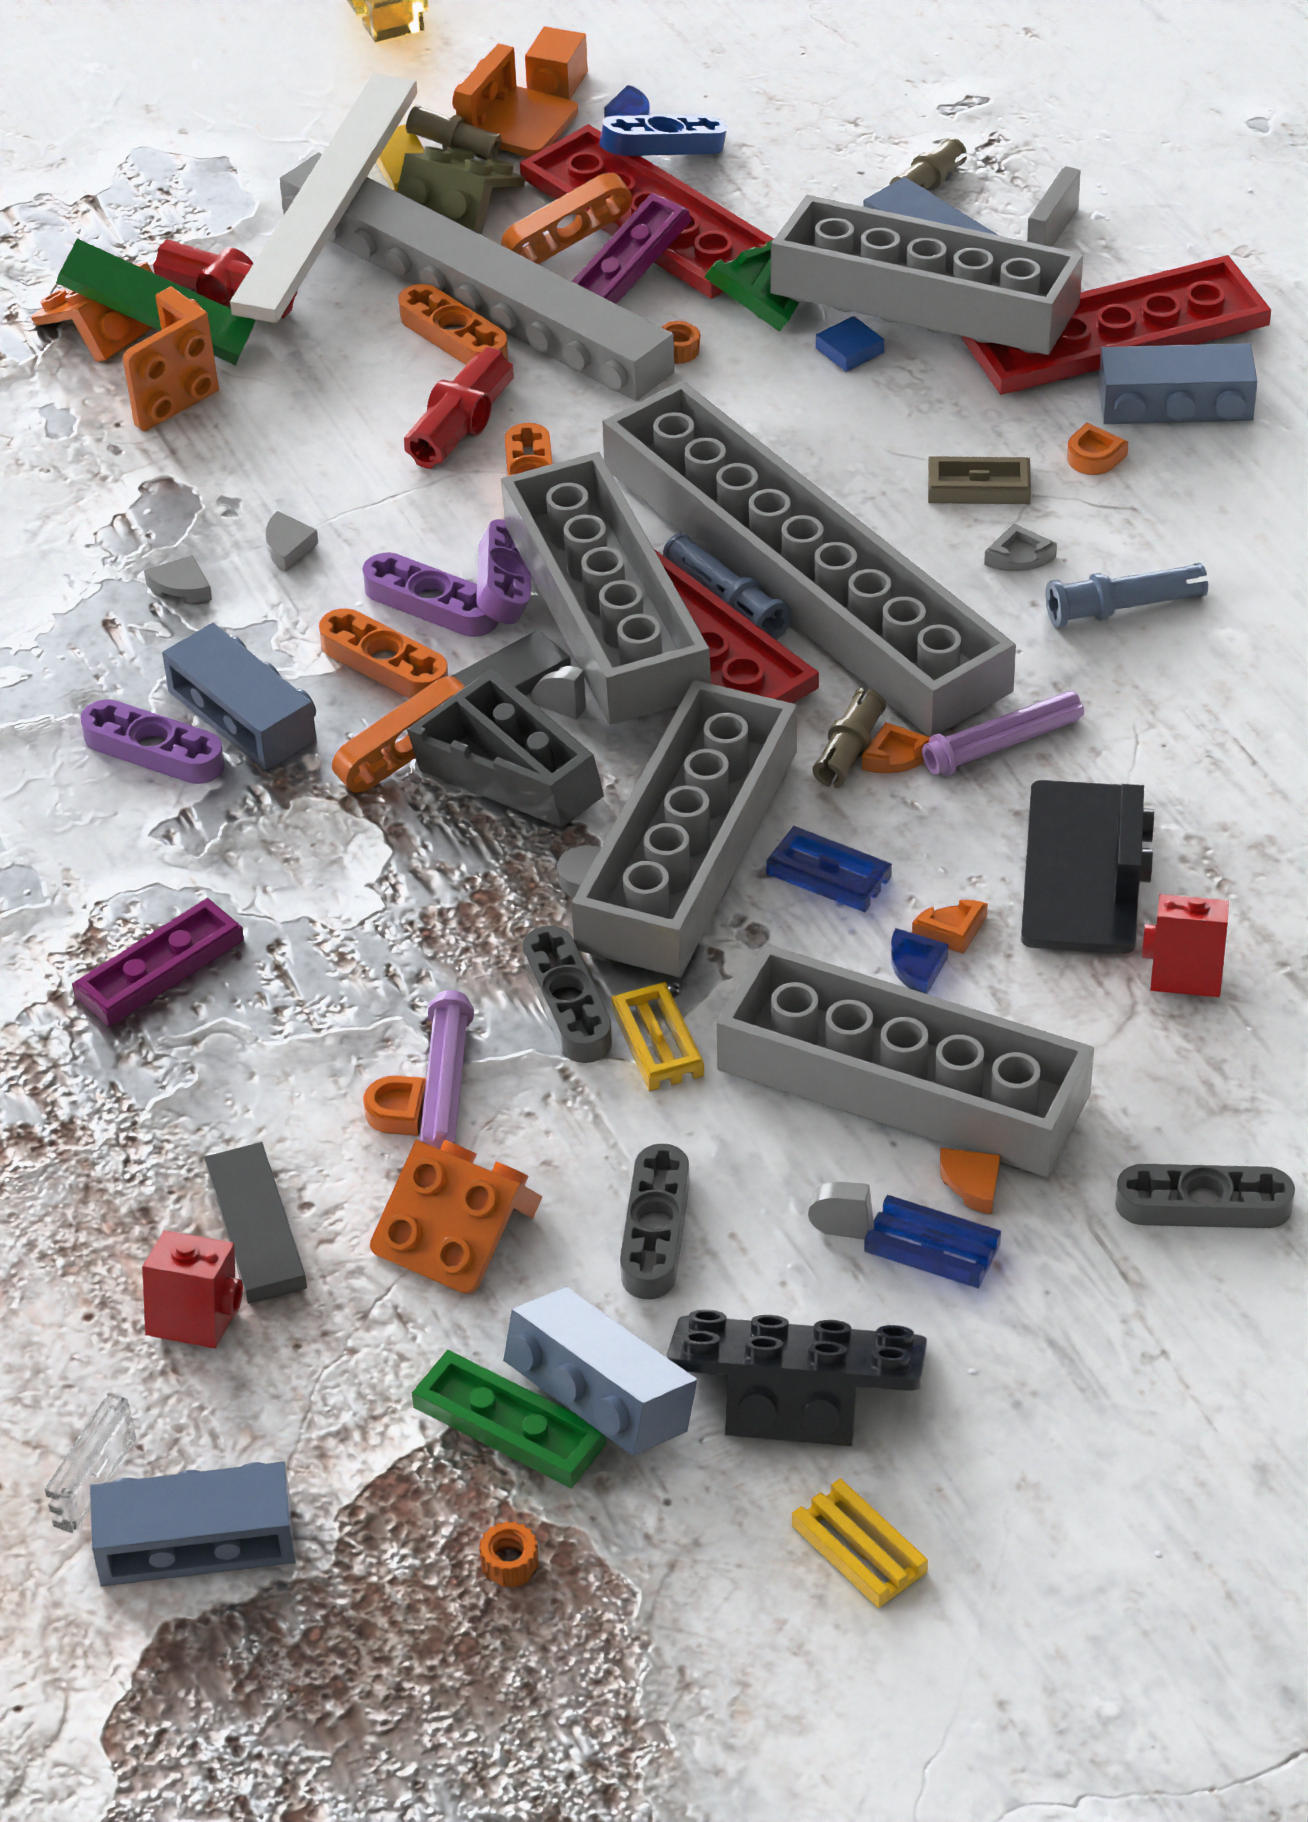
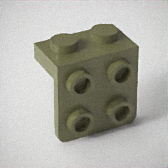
M425 146L424 153H405L397 192L478 234H482L492 188L524 187L525 178L520 176V174L513 173L514 165L505 161L487 159L485 163L473 160L474 152L459 147L447 146V150Z

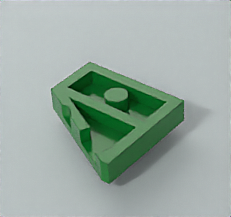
M773 240L767 242L762 248L753 247L742 251L736 259L724 263L722 259L715 261L704 277L753 312L758 318L764 320L780 332L788 323L800 302L793 301L789 297L770 293L771 243Z

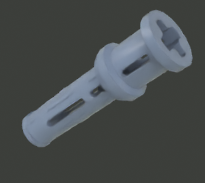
M678 533L667 541L663 550L664 557L775 640L784 634L791 621V608L786 602L780 599H772L763 592L761 583L756 579L736 575L718 559L693 542L688 535Z
M1194 563L1190 566L1110 579L1108 575H1103L1102 573H1094L1089 576V580L1062 584L1060 580H1051L1046 586L1048 615L1054 627L1059 628L1065 627L1068 620L1095 616L1097 620H1106L1114 614L1115 609L1196 596L1203 597L1208 593V581L1188 584L1186 580L1207 576V572L1202 563Z

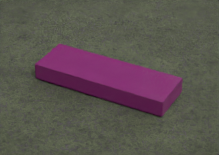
M652 192L577 274L572 282L617 304L692 221L689 210Z
M207 897L72 983L74 997L110 1027L244 941L243 927Z

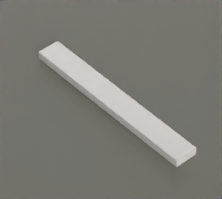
M377 73L372 74L230 301L232 315L273 323L279 321L418 94L416 80Z

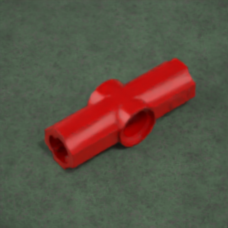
M166 239L158 247L153 268L154 274L182 287L194 290L197 294L228 307L232 297L251 269L253 262L243 251L236 248H225L217 255ZM297 291L281 318L284 319L292 311Z
M486 347L482 353L475 354L452 382L444 379L435 384L428 399L427 411L404 437L405 452L411 455L417 465L432 469L437 463H442L466 434L478 436L483 432L490 418L492 403L514 379L513 364L507 361L502 351Z

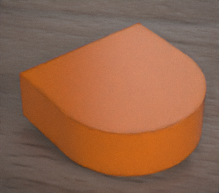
M1086 422L1068 441L1067 461L1074 470L1080 473L1098 475L1112 470L1128 454V441Z
M386 1076L371 1083L363 1096L365 1118L369 1125L383 1133L418 1136L423 1116L427 1078Z

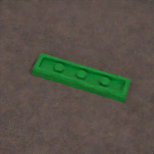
M78 238L69 252L56 281L57 284L159 331H161L155 295L172 286L188 299H194L207 312L214 356L235 366L256 320L232 315L230 308Z

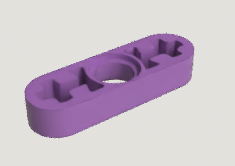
M496 519L489 523L478 546L476 602L480 610L491 619L504 624H515L519 621L530 601L531 574L505 526V520Z
M391 552L373 555L363 564L365 593L376 602L469 637L486 635L498 625L497 621L485 615L478 607L476 602L477 584ZM428 590H437L443 593L439 597L429 599L417 596L421 592Z
M111 699L93 702L81 713L80 718L84 741L89 748L193 784L210 782L220 776L224 770L221 740L217 735L209 731ZM152 736H160L166 739L163 743L156 746L147 747L139 744L143 739Z

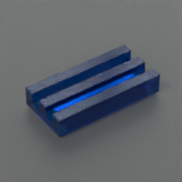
M793 825L766 860V874L859 911L866 912L870 907L871 897L876 898L881 892V883L887 884L891 879L892 863ZM853 872L859 873V874L864 875V876H866V877L860 876V875L855 874V873H853Z
M887 1194L883 1201L882 1213H877L874 1219L873 1230L869 1229L865 1236L864 1252L979 1289L1001 1245V1231ZM890 1233L902 1238H906L921 1243V1246L889 1236L887 1234ZM944 1251L967 1259L976 1261V1263H972L951 1255L944 1254Z

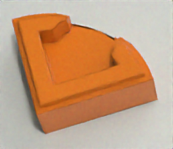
M885 722L862 755V770L874 773H898L915 768L924 763L922 748L924 744L929 743L930 737Z
M965 899L959 900V905L944 907L935 911L934 907H930L920 913L912 922V936L964 954L987 918L988 903Z
M940 1148V1175L944 1184H947L957 1195L963 1198L964 1205L982 1213L992 1214L1000 1170V1155Z

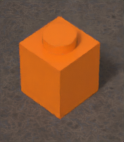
M543 26L525 54L527 89L571 100L588 72L586 33Z

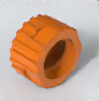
M670 321L662 326V328L673 333L674 363L684 364L699 355L701 334L697 327L685 321Z
M505 1521L501 1524L497 1523L496 1526L490 1527L487 1532L483 1533V1539H480L479 1550L482 1572L486 1575V1579L503 1587H516L528 1582L534 1571L539 1567L536 1536L532 1534V1530L530 1528L527 1529L525 1524ZM505 1548H515L522 1552V1555L517 1560L505 1562L496 1553Z

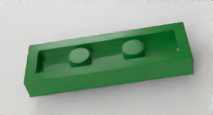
M448 1349L412 1391L413 1408L571 1489L607 1444L604 1434L575 1413Z

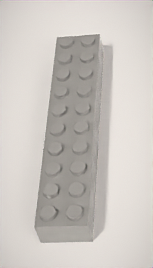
M683 380L602 421L604 461L614 477L736 575L756 579L761 583L763 592L772 599H780L786 602L791 608L790 622L869 688L878 692L887 703L927 736L931 737L935 734L943 733L1014 692L1016 644Z

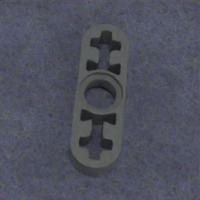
M542 926L532 930L523 940L524 969L562 1053L570 1060L580 1063L600 1060L608 1054L612 1046L611 1020L573 937L568 931L557 926ZM545 952H550L553 957H558V966L551 969L550 960ZM562 987H574L582 992L580 996L572 1000H560L552 996L555 990ZM582 1018L583 1025L589 1035L584 1037L581 1031H576V1021Z
M654 1144L646 1147L637 1155L634 1164L620 1255L621 1282L625 1290L629 1294L641 1299L662 1297L673 1288L676 1282L689 1191V1160L680 1148L671 1144ZM658 1170H668L665 1180V1191L655 1190V1177L658 1175ZM652 1212L664 1213L672 1219L668 1225L658 1229L647 1228L639 1222L641 1217ZM645 1250L655 1251L656 1265L652 1268V1272L649 1273L640 1272L645 1264Z
M1136 1164L1127 1167L1120 1173L1117 1180L1115 1205L1118 1213L1125 1220L1137 1225L1274 1228L1284 1224L1290 1218L1295 1186L1292 1179L1285 1172L1273 1167ZM1197 1188H1209L1216 1191L1221 1196V1199L1212 1204H1201L1194 1201L1188 1194ZM1171 1190H1178L1177 1200H1170ZM1138 1191H1148L1150 1198H1139ZM1233 1191L1239 1192L1238 1202H1232ZM1260 1193L1270 1194L1271 1201H1262Z

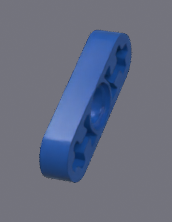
M708 115L610 116L603 121L599 144L604 150L622 156L717 154L723 151L728 126L722 120Z

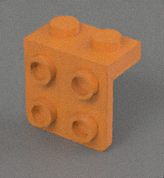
M500 43L485 58L478 62L476 68L463 82L457 85L452 98V105L456 110V115L464 117L465 123L492 133L501 134L502 142L500 149L519 154L522 157H530L552 145L578 115V104L575 101L517 86L514 47Z
M148 262L134 264L152 272ZM66 289L58 290L40 301L43 308L31 316L35 326L72 319L95 362L107 360L153 328L72 290L67 292Z
M172 286L155 295L161 331L130 347L123 355L134 425L142 431L149 430L219 391L208 314L201 308L198 302L194 299H188Z
M416 1139L370 1240V1249L375 1255L461 1293L472 1294L480 1286L512 1211L514 1210L534 1218L543 1196L527 1188L525 1184L529 1176L514 1168L495 1162L492 1171L473 1164L477 1154L464 1147L444 1140L441 1148L438 1149Z

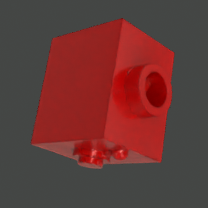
M1159 894L1156 925L1145 924L1142 958L1153 959L1150 991L1220 997L1229 900Z
M163 1230L142 1266L145 1336L216 1349L231 1320L237 1314L242 1301L243 1282L241 1279H235L234 1243Z

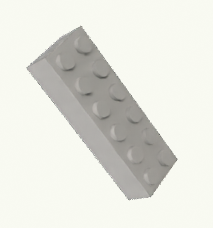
M806 195L771 243L770 293L789 297L797 302L808 301L834 307L842 312H857L880 317L887 322H902L925 327L932 332H947L966 336L981 343L993 342L1019 348L1026 353L1049 355L1080 304L1083 253Z
M600 452L501 478L505 526L579 668L584 669V678L609 725L679 706L693 680L711 684L709 647Z
M693 680L571 902L573 938L580 952L679 978L682 977L797 753L796 704Z
M766 943L763 944L716 1023L717 1067L719 1071L958 1149L1000 1155L1001 1163L1047 1178L1091 1094L1093 1046Z

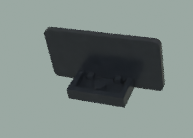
M1038 780L1031 785L1021 942L1023 945L1030 948L1122 954L1130 953L1135 949L1140 882L1151 883L1153 849L1142 848V842H1152L1154 827V809L1143 808L1144 785Z
M696 1310L691 1312L689 1316H682L678 1319L666 1357L686 1372L728 1375L725 1435L852 1446L857 1386L905 1391L920 1389L927 1338L914 1334V1331L908 1327L899 1325H885L877 1328L876 1331L851 1329L848 1323L838 1320H822L816 1322L814 1326L789 1324L786 1318L777 1315H759L753 1317L750 1321L727 1319L724 1313L716 1310Z

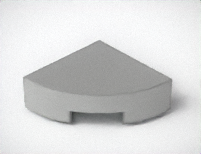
M277 511L270 518L266 527V542L272 561L279 568L287 571L318 544L317 530Z
M1013 524L985 550L984 565L1006 571L1035 569L1056 558L1057 543Z
M193 555L144 570L146 584L156 595L164 597L165 593L172 596L185 597L186 603L212 600L210 585Z
M563 666L558 671L548 673L534 687L531 693V702L537 706L577 720L586 709L584 669Z

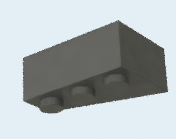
M493 668L407 729L421 772L557 826L564 827L604 797L594 754Z

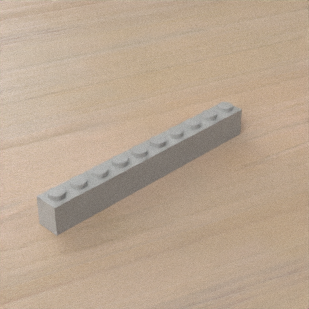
M320 152L279 178L284 215L322 156ZM368 177L364 180L328 239L413 285L428 284L438 288L501 328L508 335L634 401L639 400L674 373L673 333Z

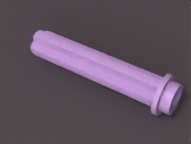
M1067 691L947 737L939 733L930 737L929 743L923 745L922 754L924 762L933 775L941 773L943 776L948 777L955 773L957 766L1077 722L1084 715V706L1076 692Z
M446 990L438 993L428 1006V1018L432 1022L420 1141L438 1149L441 1148L444 1140L455 1144L466 1028L474 1018V1008L469 1002L468 997L462 992L455 990Z

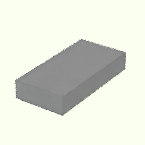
M1068 166L1061 169L1028 218L1027 242L1050 247L1054 246L1079 208L1080 169Z

